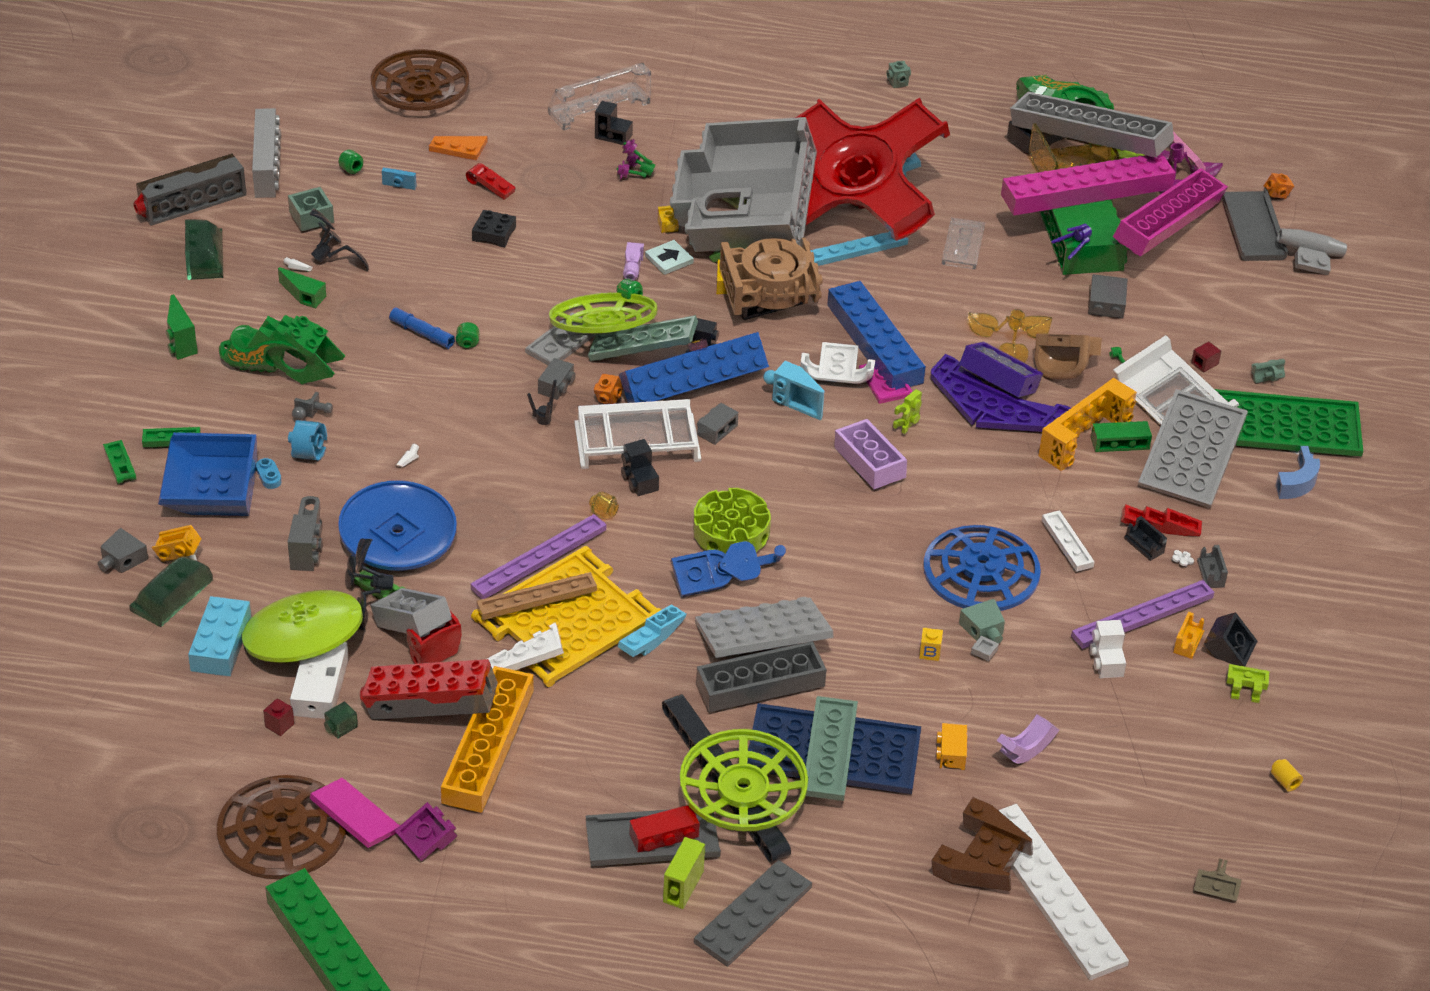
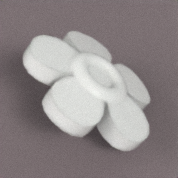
M1179 550L1174 551L1173 561L1179 562L1182 566L1194 563L1190 553L1185 551L1182 553Z

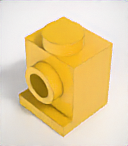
M671 206L658 207V224L661 233L676 232L679 229V222L675 219L674 209Z

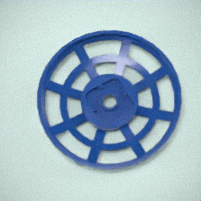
M986 525L961 526L942 533L928 546L923 562L924 575L930 587L938 596L963 609L982 603L974 601L977 591L995 592L1000 590L1006 600L996 601L999 610L1004 611L1014 608L1029 599L1036 591L1041 573L1037 555L1024 540L1006 530ZM984 531V532H989V533H969V534H964V533H962V532ZM998 534V535L1005 536V537H1007V538H1009V539L1015 541L1016 543H1018V544L1021 545V546H1014V545H1013L1012 543H1010L1008 540H1006V539H1004V538H1002V537H1000V536H996V535ZM951 535L957 537L949 542L945 549H933L943 539ZM985 537L986 541L985 543H974L970 538ZM994 540L1000 541L1009 548L1000 549L993 545ZM960 541L966 545L962 551L951 550ZM1028 552L1035 563V573L1024 569L1021 553ZM1015 554L1018 566L1008 563L1006 555ZM930 556H942V566L945 572L936 578L930 567ZM948 556L958 557L959 565L950 568ZM1005 569L1015 572L1007 581H1004L1001 577ZM963 572L972 579L971 583L961 579L956 574ZM1021 575L1032 580L1031 584L1023 592L1013 597L1008 587L1015 584ZM950 578L958 585L969 589L967 598L965 599L951 593L941 583ZM994 580L997 583L996 585L989 586L979 585L980 581Z

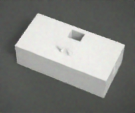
M347 642L324 654L300 661L290 698L294 716L333 720L348 663Z

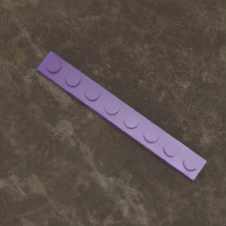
M593 514L472 582L471 590L481 599L488 598L606 531V524Z
M1201 580L1098 621L1121 620L1125 633L1212 599L1215 592L1204 580ZM1097 621L1072 630L1071 637L1082 649L1089 647L1093 643L1092 631L1095 630Z

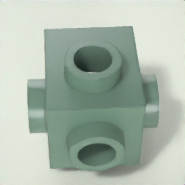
M905 61L889 63L886 75L893 88L908 86L911 69L906 65Z

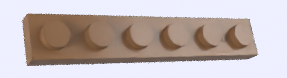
M591 572L477 600V608L482 619L485 620L597 591V584Z

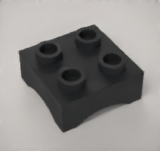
M483 210L472 228V241H488L505 248L511 233L516 229V216Z

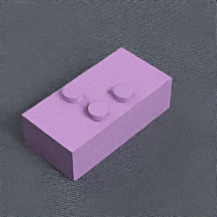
M868 419L835 430V449L873 489L906 478L907 459Z

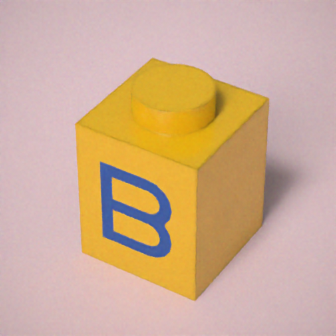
M923 628L919 659L939 661L943 630Z

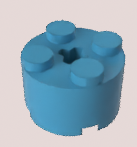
M297 420L293 432H289L288 442L291 443L292 448L291 456L293 458L311 460L322 459L326 447L323 446L324 440H327L326 426L319 422Z

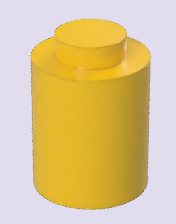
M1279 759L1273 763L1271 774L1288 792L1297 789L1301 785L1303 777L1288 760Z

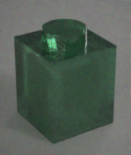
M345 701L324 713V727L328 733H332L337 739L358 727L357 712Z

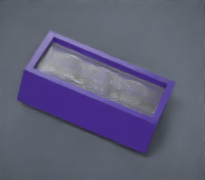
M984 341L966 345L959 363L965 369L1017 397L1036 393L1043 375L1042 372Z

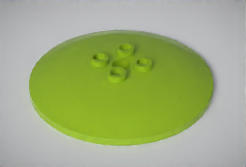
M314 590L290 595L258 611L247 622L242 633V642L246 651L260 660L293 662L309 659L338 647L358 630L363 618L361 605L351 595L333 590Z

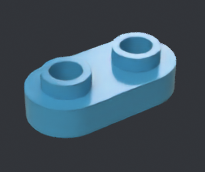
M269 458L260 459L256 463V471L263 486L267 489L278 488L282 480L275 462Z

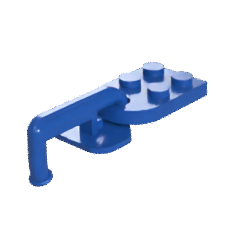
M744 541L732 544L726 554L719 550H707L671 558L670 561L680 597L721 589L730 582L732 576L739 581L755 579L760 574V566L779 562L786 553V548L783 545H778L775 547L773 554L757 557L754 546L750 542Z

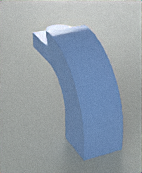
M1300 446L1297 459L1300 470L1278 473L1275 486L1279 499L1301 497L1310 492L1315 486L1320 469V460L1313 459V454H1310L1308 446Z

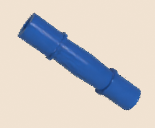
M397 307L393 308L390 312L389 319L403 326V328H409L415 333L430 339L431 342H435L447 349L453 346L455 342L454 335L441 330L439 327H434Z

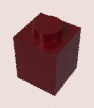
M1208 341L1193 350L1191 364L1204 373L1219 365L1222 351Z
M278 698L263 710L265 727L280 737L295 724L293 707Z

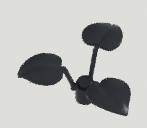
M313 208L310 216L317 217L324 222L319 221L318 224L325 233L311 255L322 263L327 256L331 258L342 250H348L361 259L368 271L369 265L364 256L351 246L345 245L330 252L332 248L327 244L331 239L334 238L339 243H341V239L335 232L331 231V229L335 230L331 222L320 211ZM329 233V238L326 240V242H324Z
M361 538L358 542L356 558L354 555H349L345 586L351 588L355 576L369 579L370 586L374 587V590L362 592L360 597L357 598L363 613L359 629L366 631L364 627L366 595L380 594L381 590L391 591L394 578L393 575L378 573L363 566L368 548L373 539ZM356 563H357V572H360V573H361V571L364 570V571H366V572H368V573H371V574H373V575H372V576H368V575H363V574H358V573H356V572H355Z

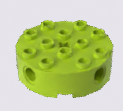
M728 488V491L720 492L714 490L700 498L694 508V538L705 551L719 550L726 554L732 544L746 541L754 546L757 553L766 545L770 536V511L764 499L752 491L741 488Z

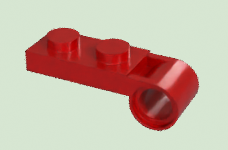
M482 163L476 164L465 174L466 179L471 184L475 185L480 182L503 200L513 194L516 189L514 185Z

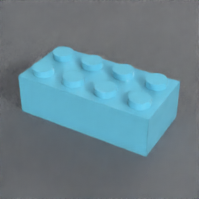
M210 596L188 654L190 671L231 676L243 643L242 633L247 622L252 618L250 601Z

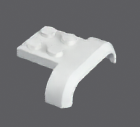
M822 342L820 365L813 364L809 359L808 353H802L801 367L815 380L860 384L870 380L873 376L875 360L869 359L864 368L856 369L857 345Z

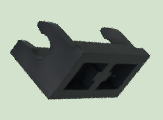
M1142 516L1136 519L1134 527L1133 524L1129 523L1126 535L1124 536V539L1149 561L1165 552L1167 537Z

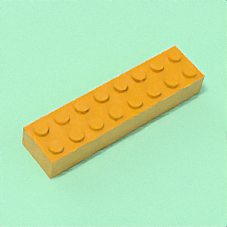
M498 666L493 667L498 684L490 712L472 714L441 785V804L480 813L483 812L533 694V674Z

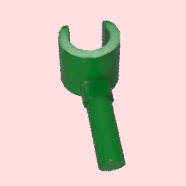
M1111 347L1109 352L1110 358H1118L1122 364L1126 362L1122 356L1121 347Z

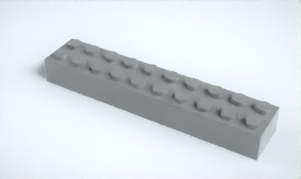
M1027 92L1010 108L1012 125L1117 148L1136 154L1148 155L1150 157H1157L1174 141L1172 122L1033 92Z

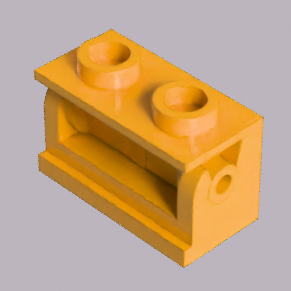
M192 525L159 532V538L155 546H152V549L162 562L194 555L201 537Z
M942 723L941 731H937L936 744H940V747H937L936 759L940 760V768H942V763H944L946 767L965 770L967 725Z

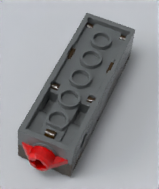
M231 153L136 183L138 198L134 201L133 205L136 213L143 216L149 225L152 226L246 196L244 167Z

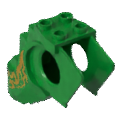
M1047 75L1021 77L1016 82L1018 99H1021L1027 92H1033L1114 110V104L1111 103L1108 93L1096 91L1094 87L1083 86L1078 82L1055 81Z
M284 315L281 321L267 316L259 330L249 325H240L232 331L229 340L223 341L219 345L220 358L228 363L229 366L239 370H249L250 372L266 370L268 373L275 372L278 368L302 385L333 377L335 373L327 363L340 361L345 358L343 352L326 336L328 330L309 321L305 316L299 317L297 315L295 318ZM285 351L307 363L306 367L294 369L288 366L283 360Z

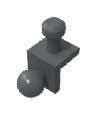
M315 392L311 399H294L295 408L292 410V417L295 420H302L305 416L313 418L317 410L330 414L333 410V405L328 402L326 404L320 403L319 392Z

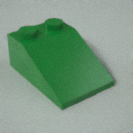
M173 294L170 296L167 317L168 329L166 330V335L170 342L167 346L170 354H174L176 359L180 360L198 354L195 326Z

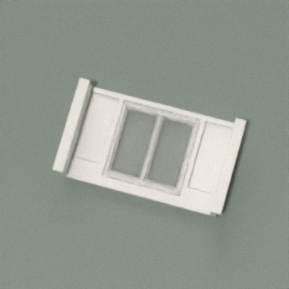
M1166 335L1113 369L1117 380L1137 392L1136 403L1160 426L1176 389L1234 407L1239 406L1235 399L1227 402L1172 350L1171 341Z

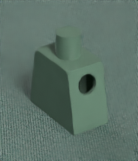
M994 599L961 609L959 624L976 641L980 636L996 643H1000L1003 640L1002 634L1004 632L1005 620Z

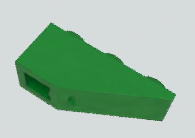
M281 267L278 268L279 283L300 304L316 309L327 297L325 282Z

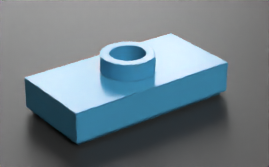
M383 167L381 171L383 185L416 189V173Z

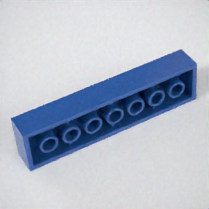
M861 281L828 289L827 306L866 359L875 360L874 368L875 370L878 369V374L884 377L883 380H886V385L889 388L897 390L904 388L906 384L911 387L924 383L926 366Z
M759 332L630 369L620 373L619 377L627 403L653 402L769 367Z

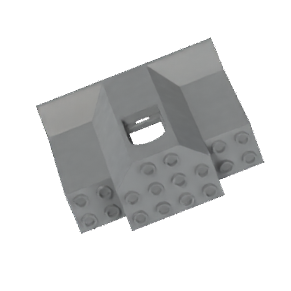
M806 117L706 123L705 130L702 131L703 142L700 144V149L681 150L680 158L677 159L678 170L675 171L676 181L672 186L673 197L670 198V206L674 209L675 219L678 220L680 226H685V232L689 235L690 245H693L694 251H720L721 242H728L730 248L742 247L746 249L756 241L771 238L788 241L795 239L796 243L800 246V239L804 238L817 154ZM740 197L738 210L713 212L706 210V206L713 199ZM744 199H747L746 205H743Z

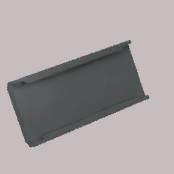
M1264 188V191L1225 192L1222 199L1241 258L1244 261L1285 259L1288 255V249L1286 245L1277 242L1280 226L1268 190Z
M667 810L586 815L590 866L672 860L682 842L651 851L637 852L629 835L630 820ZM714 812L709 814L710 816L715 818ZM696 814L700 823L699 837L693 840H698L705 844V858L720 857L721 850L719 848L716 825L707 822Z

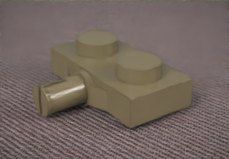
M1219 858L1216 871L1198 869L1194 891L1237 901L1242 879L1231 877L1225 873L1228 860L1224 859L1223 867L1221 868L1223 859Z

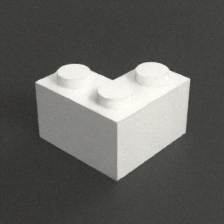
M1121 620L1097 621L1096 628L1092 631L1093 643L1090 644V655L1094 656V669L1098 670L1100 678L1124 677L1126 660L1122 646L1125 634Z

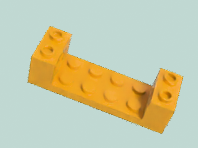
M1112 378L1042 429L1038 456L1060 471L1070 467L1075 461L1077 437L1086 429L1088 430L1093 423L1100 421L1103 417L1112 423L1132 421L1137 392L1117 379Z

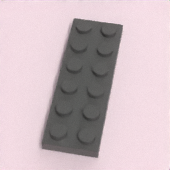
M778 860L694 937V944L728 967L812 888V882Z

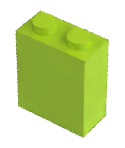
M687 837L684 838L664 874V903L684 909L704 872V843Z

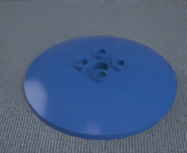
M396 480L372 484L351 496L340 512L338 527L340 538L352 555L356 557L358 542L361 538L373 539L368 548L364 563L380 569L399 571L423 567L444 555L455 539L457 522L453 508L441 494L419 483ZM394 530H397V531H398V530H401L402 532H400V533H395V532H393V531H394Z

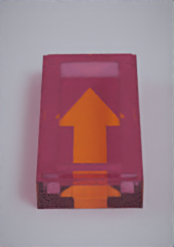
M700 339L686 346L687 350L695 351L706 348L708 344L706 339Z

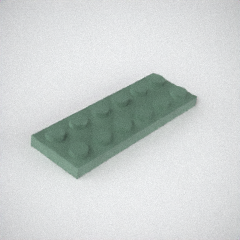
M694 315L640 325L617 332L596 333L588 354L590 361L603 360L605 358L620 357L621 355L636 354L643 351L687 345L692 341L698 323L697 317Z
M817 696L806 762L808 774L806 796L844 801L858 701Z

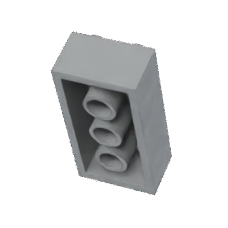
M401 588L370 605L377 627L406 633L407 629H413L420 637L429 635L431 630L445 626L446 622L452 619L444 596Z

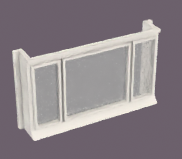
M690 399L578 406V420H575V430L581 469H589V456L622 454L624 444L642 439L646 440L652 452L692 450L694 462L701 461L694 417L690 408Z

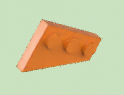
M434 136L429 145V151L477 161L488 142V136Z

